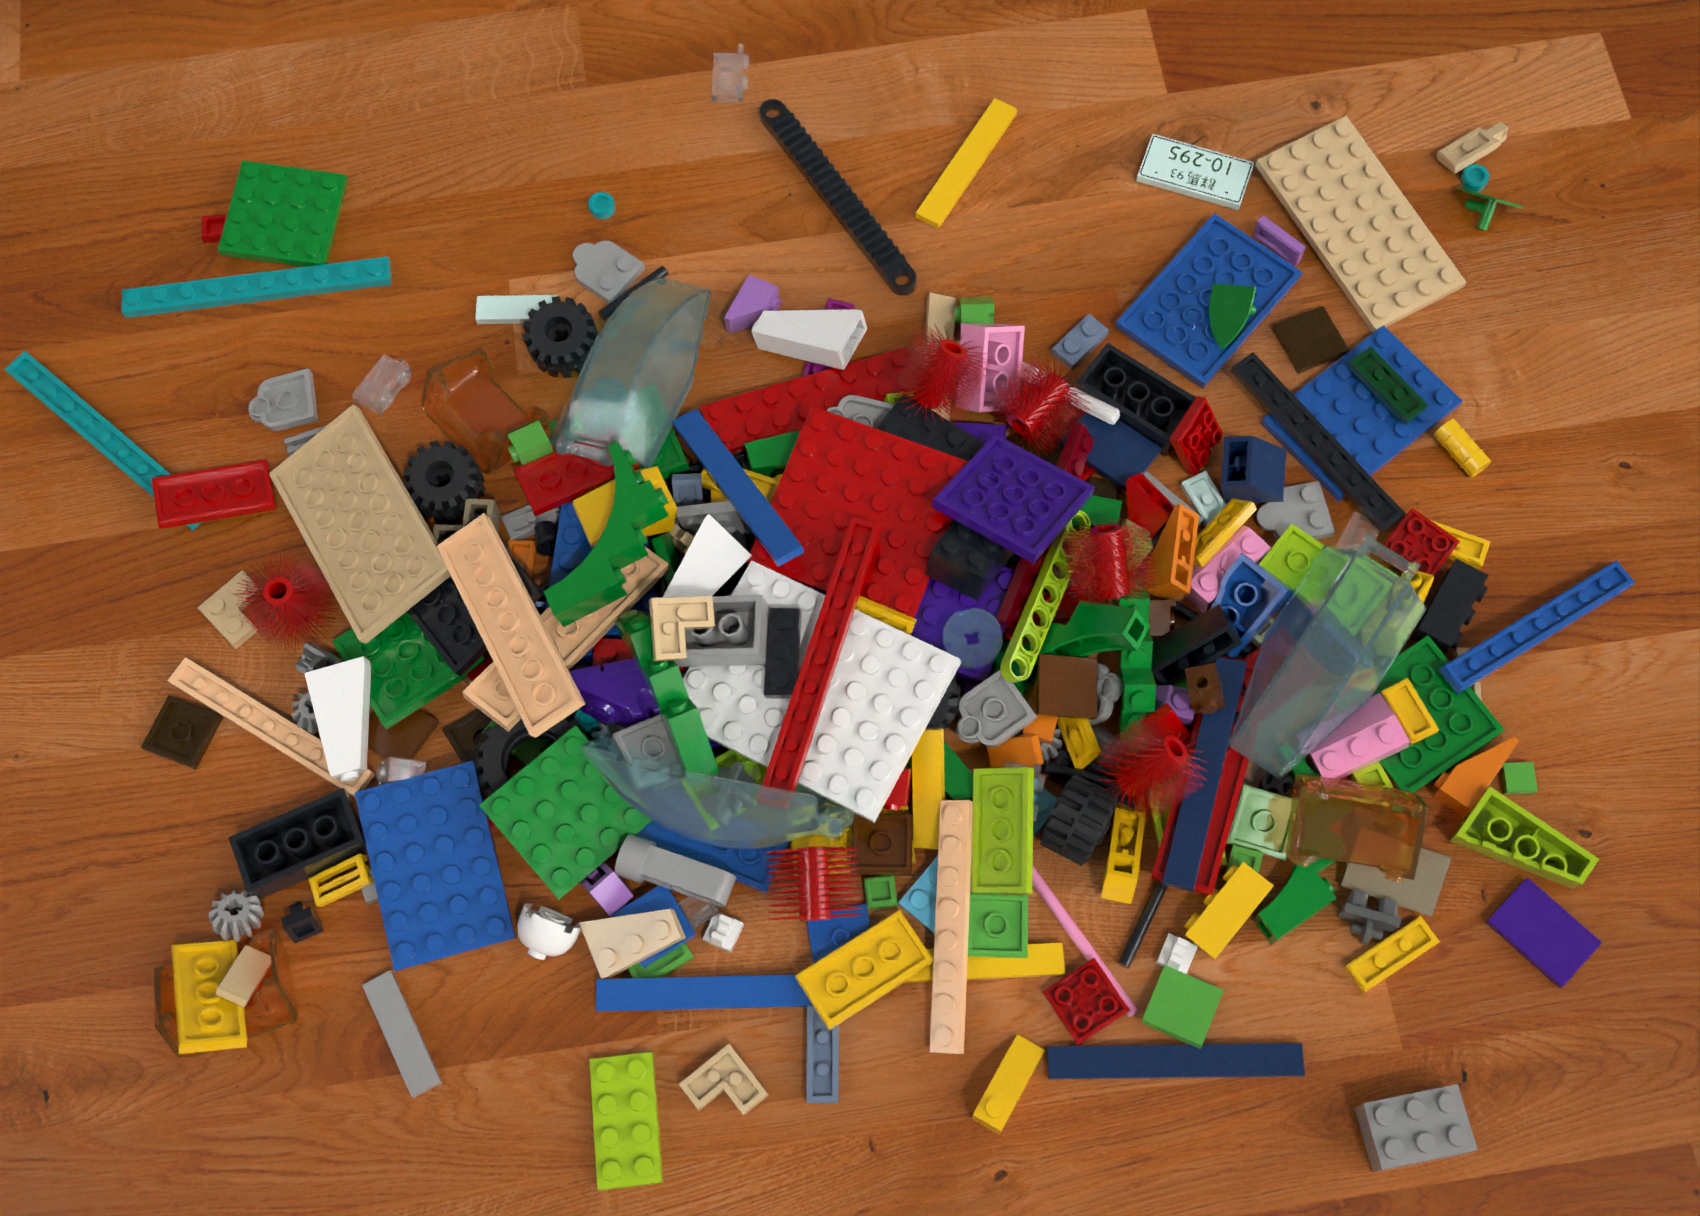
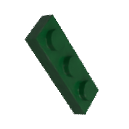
M1371 346L1349 362L1347 367L1405 426L1427 410L1429 405Z

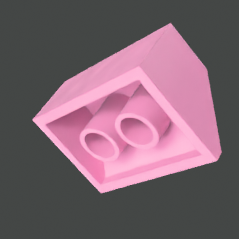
M982 322L961 323L960 345L966 342L967 344L963 345L964 348H971V350H968L969 352H978H966V354L977 356L970 358L981 360L976 364L981 365V367L984 366L980 369L984 371L980 374L984 378L979 377L980 379L978 380L980 382L976 381L974 383L975 386L973 387L976 389L972 388L973 390L971 391L974 394L970 393L968 396L971 398H968L969 400L965 399L966 402L963 405L966 407H963L964 409L975 412L1000 411L995 408L996 406L1002 407L994 399L999 400L995 396L998 393L997 391L1000 393V390L1004 388L1003 385L1006 386L1005 384H1007L1008 386L1010 381L1012 383L1015 380L1013 377L1016 378L1018 376L1017 373L1020 375L1018 371L1021 372L1025 325Z
M1242 525L1204 567L1193 565L1190 594L1184 596L1202 613H1205L1211 609L1213 602H1215L1223 575L1241 553H1244L1259 564L1271 547L1250 527Z
M1380 693L1297 732L1317 772L1321 775L1325 787L1351 775L1357 770L1408 748L1410 743L1396 715Z

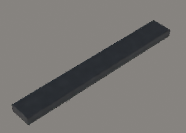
M1254 352L1232 366L1230 372L1381 533H1384L1404 518L1406 513Z

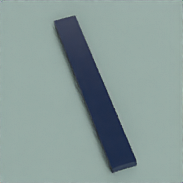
M1223 657L1217 658L1215 664L1220 673L1226 708L1218 709V711L1212 714H1203L1197 738L1199 742H1196L1194 750L1203 752H1194L1193 757L1201 760L1192 759V761L1204 769L1201 770L1196 767V770L1190 767L1200 777L1198 780L1194 775L1191 777L1196 787L1194 785L1192 787L1189 781H1187L1191 787L1189 789L1191 792L1189 794L1188 790L1184 791L1185 794L1163 878V885L1190 892L1195 890L1247 669V662Z
M1302 1043L1203 1044L1201 1049L1192 1045L1047 1047L1048 1080L1305 1076Z

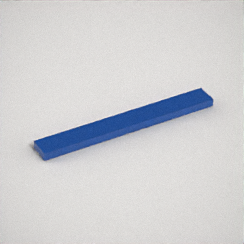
M694 409L673 420L674 429L776 565L779 567L804 553L800 542L699 411Z
M1616 560L1445 664L1438 671L1456 694H1459L1629 589L1636 582Z
M795 975L596 979V1012L813 1006L795 979Z

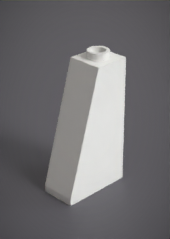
M858 309L763 311L758 321L753 324L751 332L760 350L844 370L868 328L862 310Z
M708 514L704 518L662 598L713 596L746 563L751 554Z
M359 657L305 673L330 777L341 779V782L358 779V773L367 771L371 663L365 657Z

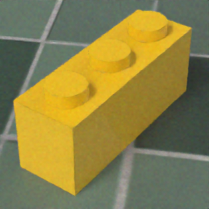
M1245 862L1239 867L1235 864L1231 866L1223 877L1227 882L1220 892L1214 888L1213 894L1208 895L1203 902L1208 906L1201 915L1195 912L1184 925L1188 930L1185 937L1214 960L1274 886Z

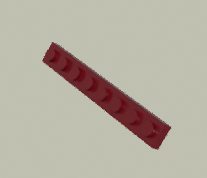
M1073 423L1056 465L1077 478H1080L1083 474L1084 465L1089 452L1093 448L1094 441L1083 423ZM1051 544L1035 563L1023 557L1019 559L996 618L998 624L1008 635H1013Z

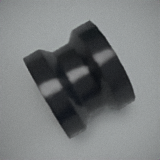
M1276 768L1266 772L1258 788L1288 796L1292 790L1293 781L1289 773Z

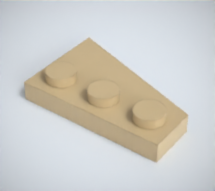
M674 909L579 922L601 979H608L686 938Z

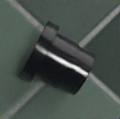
M551 521L540 522L534 527L536 552L540 556H553L557 537L555 524Z

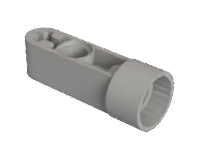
M629 834L624 840L615 865V874L638 883H642L645 880L719 907L726 906L736 880V876L727 871L656 847V842L633 834Z

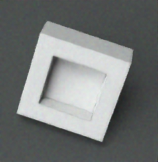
M715 911L703 936V941L732 953L744 923Z
M1169 933L1156 964L1162 967L1166 965L1187 974L1198 946Z

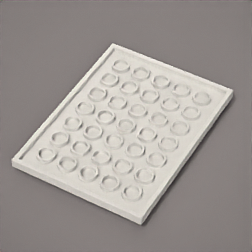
M751 560L731 596L762 595L769 606V616L770 608H800L802 619L798 661L799 675L825 595ZM855 609L798 784L874 823L961 664L960 658ZM766 665L689 667L683 677V682L690 700L698 708L708 739L768 768L790 699H766L764 697Z

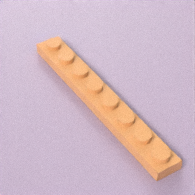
M186 657L167 680L176 688L336 787L344 788L354 798V792L364 790L375 775L367 769L365 772L358 773V779L348 782H341V779L330 777L320 739L299 728L294 723Z
M970 800L940 801L930 1052L964 1054L973 801Z

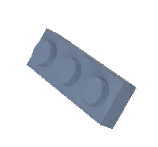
M807 1006L806 1103L839 1104V1024L828 1031L814 1007Z

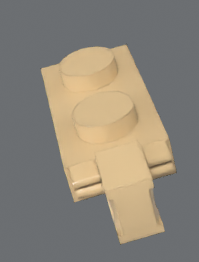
M1502 122L1488 130L1479 127L1441 149L1437 153V160L1455 174L1501 146V143L1507 139L1508 127Z

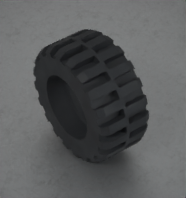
M570 715L536 737L548 738L556 742L576 725L588 739L580 723L576 719L573 720ZM522 719L509 732L497 723L493 728L487 727L483 733L485 737L484 742H479L477 752L479 759H476V769L479 772L478 779L488 797L511 779L508 771V762L512 751L523 742L535 739V737L529 734Z

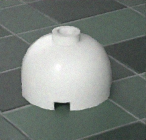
M524 904L517 927L518 937L521 943L529 948L527 952L529 955L545 960L546 955L559 956L572 948L581 930L579 923L573 927L570 925L572 918L544 906H540L539 911L531 910L533 904Z

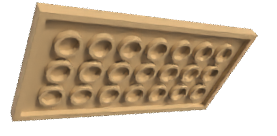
M1347 116L1257 160L1256 168L1372 334L1383 325L1388 327L1463 288L1466 284V280Z
M354 404L269 473L359 641L367 644L451 576L437 549L438 542L360 408Z

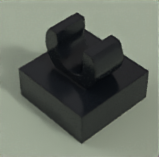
M301 901L290 905L289 910L291 914L281 918L283 929L294 943L324 932L322 922L310 906L304 909Z

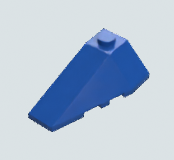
M1241 553L1223 575L1217 597L1211 606L1213 608L1220 604L1234 622L1243 644L1223 655L1234 659L1294 592L1275 575L1244 553Z

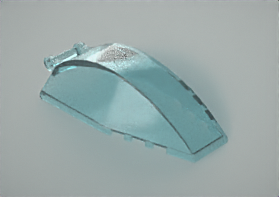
M659 278L639 287L620 304L592 345L577 382L548 438L551 444L556 442V452L558 454L566 455L571 453L598 460L605 466H611L613 460L608 445L618 440L624 450L630 448L638 464L643 465L645 468L652 467L673 425L672 421L676 419L694 383V368L699 358L698 347L700 340L703 338L702 327L704 320L707 318L711 290L709 288ZM574 440L603 447L604 449L574 443Z
M1368 533L1358 550L1324 546L1263 637L1262 646L1228 746L1279 779H1282L1311 751L1369 701L1426 611V607L1410 584L1411 579L1421 564L1416 561L1411 563L1375 541V536ZM1366 550L1405 573L1403 578L1364 555Z
M600 736L582 745L581 753L604 781L631 806L662 826L707 844L726 848L757 849L780 845L814 833L824 834L829 838H837L844 832L845 827L850 826L855 819L854 812L842 806L834 805V802L797 784L796 790L793 792L691 771H685V777L669 774L670 766L659 764L658 771L642 767L643 759L632 758V764L623 762L611 737ZM716 752V758L724 753Z

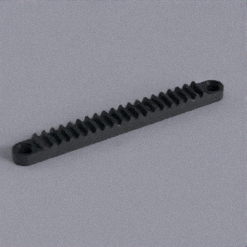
M769 99L762 103L760 117L763 125L885 283L897 295L906 296L911 294L916 288V273L906 261L905 255L900 253L898 246H895L893 240L888 238L887 232L882 230L880 223L877 224L875 217L870 215L869 209L864 207L862 200L859 201L857 194L853 193L851 186H848L846 180L841 178L840 172L835 170L833 163L830 164L828 157L824 156L822 149H819L817 143L812 141L811 135L807 134L805 127H802L800 121L795 119L794 113L790 112L784 103L777 99ZM769 110H778L780 112L774 118L766 115ZM900 276H906L911 281L909 284L901 286L896 283V279Z

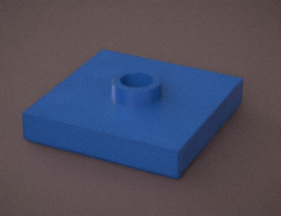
M662 886L654 888L612 914L613 917L674 909L686 938L641 961L640 963L644 969L697 936L671 891Z
M867 904L850 906L861 907L860 909L830 911L831 914L862 915L831 918V920L807 921L813 964L870 928Z

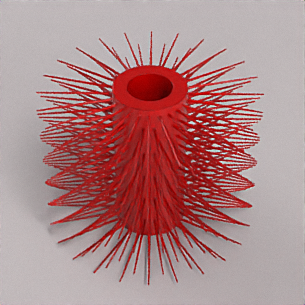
M935 332L934 334L940 341L933 334H930L932 338L928 337L933 342L921 336L919 338H922L924 341L926 340V343L914 338L916 345L919 347L916 346L915 348L918 349L915 350L913 347L910 348L912 350L910 354L912 355L906 358L907 360H904L910 366L907 365L905 368H902V372L906 376L903 375L905 378L897 382L911 388L907 389L909 390L908 392L902 391L903 393L897 394H913L914 396H908L913 398L904 401L916 400L917 403L915 404L919 403L921 407L924 406V409L926 407V412L927 408H930L933 418L932 409H935L937 412V408L940 413L939 407L943 409V406L946 409L944 410L945 413L947 412L951 415L947 410L953 414L955 412L946 406L956 411L959 409H956L954 406L957 408L959 406L960 408L962 406L966 407L963 405L964 402H960V397L964 400H969L967 398L969 394L965 392L968 393L973 390L972 388L976 389L971 386L973 382L971 380L980 382L978 380L980 378L975 373L978 374L979 372L976 371L981 369L973 366L978 365L976 363H979L981 360L970 358L977 356L966 354V352L978 353L969 352L968 350H971V348H964L963 345L967 344L966 342L960 345L958 342L949 340L948 335L947 339L943 337L942 340L940 334L938 336Z
M1055 361V373H1052V371L1049 373V369L1046 373L1040 364L1037 367L1039 372L1031 364H1029V367L1032 370L1030 369L1029 371L1023 365L1025 369L1021 370L1023 373L1018 371L1020 375L1017 373L1022 378L1018 381L1016 380L1012 386L1008 383L1010 388L1006 392L1000 390L1004 393L1000 397L1009 404L1007 405L1002 401L1005 406L1001 408L1006 410H1002L1006 414H1001L1006 416L1007 418L1003 419L1008 421L1000 422L1009 423V427L1016 432L1017 436L1018 434L1021 435L1022 446V436H1025V438L1028 436L1029 443L1031 441L1030 437L1033 440L1036 438V441H1039V437L1043 442L1044 440L1040 435L1044 436L1048 442L1050 441L1054 445L1052 441L1054 439L1057 440L1055 437L1060 439L1057 434L1059 436L1062 434L1059 429L1061 427L1059 423L1062 427L1069 426L1067 424L1069 419L1066 417L1072 411L1074 414L1071 417L1077 416L1075 413L1080 415L1071 409L1072 407L1068 406V404L1072 405L1070 402L1075 403L1078 407L1080 406L1077 404L1079 399L1074 402L1075 400H1072L1070 398L1072 396L1068 394L1071 393L1077 396L1078 393L1073 394V392H1069L1071 390L1069 388L1085 386L1068 385L1064 380L1066 375L1062 378L1060 372L1059 375L1056 374Z
M1102 523L1099 526L1095 525L1096 527L1094 528L1090 527L1092 529L1084 528V530L1089 531H1065L1085 534H1064L1073 537L1082 536L1081 538L1067 537L1072 539L1069 540L1070 542L1081 545H1076V547L1063 546L1079 549L1072 550L1069 548L1063 550L1079 553L1070 552L1068 555H1073L1071 557L1074 558L1066 557L1065 559L1082 560L1080 562H1072L1073 560L1067 562L1080 565L1071 564L1069 567H1075L1072 568L1075 572L1068 574L1078 573L1075 576L1081 577L1068 582L1085 584L1079 585L1076 583L1068 585L1084 587L1068 590H1080L1077 592L1088 595L1084 598L1095 596L1094 598H1103L1099 604L1105 599H1110V601L1111 599H1117L1118 601V598L1121 597L1126 599L1124 596L1127 594H1136L1131 592H1150L1132 588L1154 589L1137 585H1157L1146 584L1148 581H1142L1156 577L1146 575L1157 572L1145 571L1157 568H1145L1147 566L1142 565L1145 562H1139L1146 561L1148 563L1155 561L1139 558L1148 559L1155 556H1144L1147 554L1141 552H1145V550L1136 551V549H1146L1148 551L1154 548L1140 547L1139 545L1148 547L1151 544H1144L1147 543L1141 541L1144 538L1135 539V537H1146L1145 539L1152 536L1138 534L1147 535L1149 532H1143L1146 530L1140 528L1131 529L1137 528L1135 526L1139 524L1127 526L1132 523L1123 526L1117 523Z
M280 550L282 573H280V566L278 565L277 569L276 564L273 567V563L271 564L272 569L270 567L271 571L268 574L259 566L269 579L268 581L253 567L266 582L255 577L254 580L259 583H254V586L251 587L258 590L246 591L250 593L236 594L262 593L260 595H250L256 598L240 597L248 600L241 603L249 602L248 604H252L245 607L255 608L251 609L254 612H249L253 615L252 617H255L251 619L254 621L251 625L253 626L252 629L255 627L254 630H256L257 626V629H259L260 625L258 624L261 623L262 628L264 627L268 632L270 630L273 632L272 635L275 633L278 636L279 634L281 640L283 638L286 641V634L288 636L287 642L289 641L290 644L289 637L292 642L293 632L294 639L298 637V634H300V638L303 635L302 638L304 639L303 631L306 635L309 629L315 634L306 621L319 631L312 624L314 622L321 627V622L318 620H323L324 618L322 617L326 616L320 615L319 613L322 612L319 611H334H327L332 609H318L328 608L323 606H331V604L327 603L330 601L324 599L330 597L327 596L330 594L324 592L326 590L321 586L324 584L325 580L323 579L325 577L321 575V578L320 575L319 577L314 576L313 572L315 569L313 566L309 572L306 569L304 570L305 566L303 564L301 565L302 567L297 569L295 567L296 561L294 565L290 563V570L286 560L285 569L283 567L282 570Z
M1165 716V732L1162 731L1161 724L1159 726L1158 721H1156L1153 729L1148 721L1146 725L1148 730L1146 732L1141 727L1143 724L1139 722V728L1132 727L1129 737L1122 735L1121 742L1115 740L1114 744L1116 745L1114 747L1117 752L1115 751L1114 753L1108 745L1109 750L1114 755L1111 758V762L1116 765L1113 766V769L1117 770V772L1112 775L1116 777V780L1104 781H1117L1118 785L1114 787L1120 786L1121 790L1115 797L1122 790L1125 792L1124 797L1125 794H1128V817L1131 796L1133 802V796L1136 799L1135 812L1136 809L1138 810L1139 798L1142 807L1143 805L1145 807L1147 804L1154 813L1155 809L1153 808H1155V805L1157 808L1159 807L1154 801L1155 798L1164 806V803L1162 804L1165 799L1164 795L1166 797L1168 795L1173 800L1174 790L1172 788L1176 785L1179 791L1178 787L1180 785L1183 787L1182 780L1188 792H1191L1186 784L1188 785L1187 781H1189L1186 774L1189 777L1191 774L1194 775V771L1188 766H1191L1194 770H1196L1197 766L1186 760L1191 761L1188 758L1201 759L1190 756L1187 752L1203 751L1186 750L1188 748L1185 747L1188 745L1184 746L1183 740L1180 741L1178 739L1181 733L1179 732L1178 737L1174 736V725L1172 735L1170 729V735H1168L1167 716ZM1116 759V762L1119 763L1120 766H1118L1113 760ZM1166 800V801H1165L1167 804H1168V802H1169V803L1171 802V803L1173 804L1172 800H1170V801H1167V800Z
M813 846L766 852L765 854L768 855L773 853L774 855L793 854L791 856L766 859L767 861H786V863L770 864L766 867L797 868L795 870L766 872L767 874L798 875L767 879L769 881L798 880V882L768 886L778 888L798 887V889L769 892L770 894L798 893V896L775 897L768 900H799V903L768 905L770 907L799 906V909L768 912L773 914L799 913V916L769 918L768 920L799 919V921L831 920V918L862 915L831 914L830 912L861 908L830 907V905L861 902L859 900L830 901V898L860 895L850 893L830 894V892L859 889V887L829 888V885L857 883L858 881L856 880L830 881L829 879L859 876L853 873H833L857 870L859 868H828V866L858 863L859 861H834L832 859L859 856L858 854L837 853L858 850L859 848Z

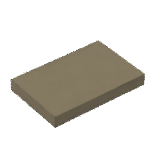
M1359 827L1340 885L1352 890L1366 892L1368 895L1379 899L1387 898L1397 901L1399 906L1432 917L1451 857Z

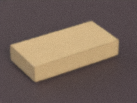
M245 945L218 986L216 995L245 1007L272 965L274 957Z

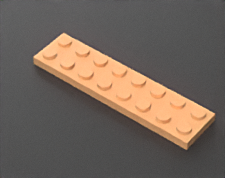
M483 513L437 545V549L529 734L535 738L585 705L490 517Z
M646 548L647 556L621 569L627 579L623 586L628 595L565 627L555 618L550 606L540 615L568 671L615 625L614 621L621 618L620 616L623 613L629 611L668 572L669 563ZM494 662L462 692L466 700L508 732L522 719Z

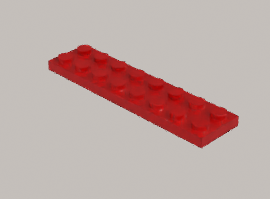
M908 347L848 363L844 370L831 368L701 405L700 414L731 454L745 451V443L801 430L811 406L823 410L838 407L839 402L848 395H856L884 402L886 394L900 393L902 391L908 392L909 390L907 389L911 388L897 383L902 380V378H897L900 377V375H897L900 374L897 371L902 372V368H905L907 365L910 366L904 361L907 360L906 358L908 357L906 355H909L910 351H908Z
M1223 655L1221 656V657H1223V658H1228V659L1237 660V659L1230 658V657H1227V656H1223ZM1248 662L1194 890L1195 893L1205 896L1213 894L1274 671ZM1202 713L1197 714L1189 742L1191 745L1188 746L1187 750H1195L1196 743L1194 742H1197L1203 717ZM1187 752V754L1193 756L1194 752ZM1174 795V802L1169 812L1151 879L1163 882L1183 800L1182 798L1180 800V796L1176 798Z

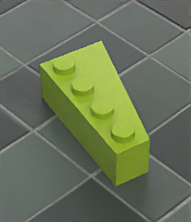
M1490 786L1449 840L1452 843L1571 889L1582 885L1599 861V858Z

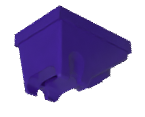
M634 658L603 664L604 671H601L600 665L570 671L585 702V705L579 709L584 714L590 715L602 723L616 724L628 728L660 714Z

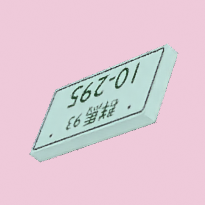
M1152 134L1136 181L1239 211L1254 162Z

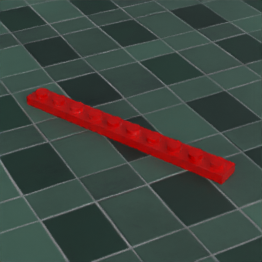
M851 517L757 798L760 803L785 810L790 808L882 529L880 523Z

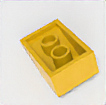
M658 467L640 469L645 481L650 480L655 489L661 487L669 502L664 505L669 516L642 529L645 536L673 531L677 506ZM615 479L573 500L572 505L591 547L596 546L607 526L614 504Z

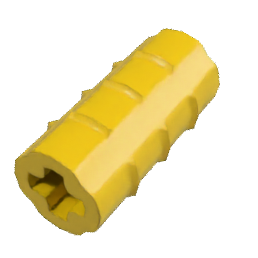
M1455 419L1449 420L1435 432V438L1470 478L1482 472L1491 463L1483 449H1480L1474 442V439L1465 432V428H1462Z

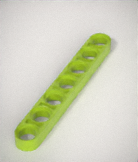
M1079 510L1074 516L1079 524H1082L1080 528L1083 529L1079 531H1089L1084 530V528L1090 529V519L1085 512ZM1072 519L1053 540L1000 666L1001 674L1010 683L1023 681L1030 676L1070 580L1069 577L1072 575L1068 573L1073 572L1072 568H1075L1069 567L1071 564H1076L1067 563L1068 561H1077L1065 559L1066 557H1074H1071L1073 555H1064L1066 553L1063 551L1062 542L1067 541L1069 546L1076 547V545L1081 544L1070 542L1069 540L1072 539L1067 537L1081 538L1082 536L1073 537L1064 534H1085L1065 532L1076 531L1074 528H1071L1073 527ZM1053 564H1056L1060 569L1061 575L1059 579L1053 574ZM1043 588L1050 592V602L1043 598ZM1033 612H1036L1040 617L1041 623L1039 627L1032 620ZM1023 636L1027 637L1030 641L1029 651L1023 648ZM1013 660L1019 664V676L1012 672L1011 664Z

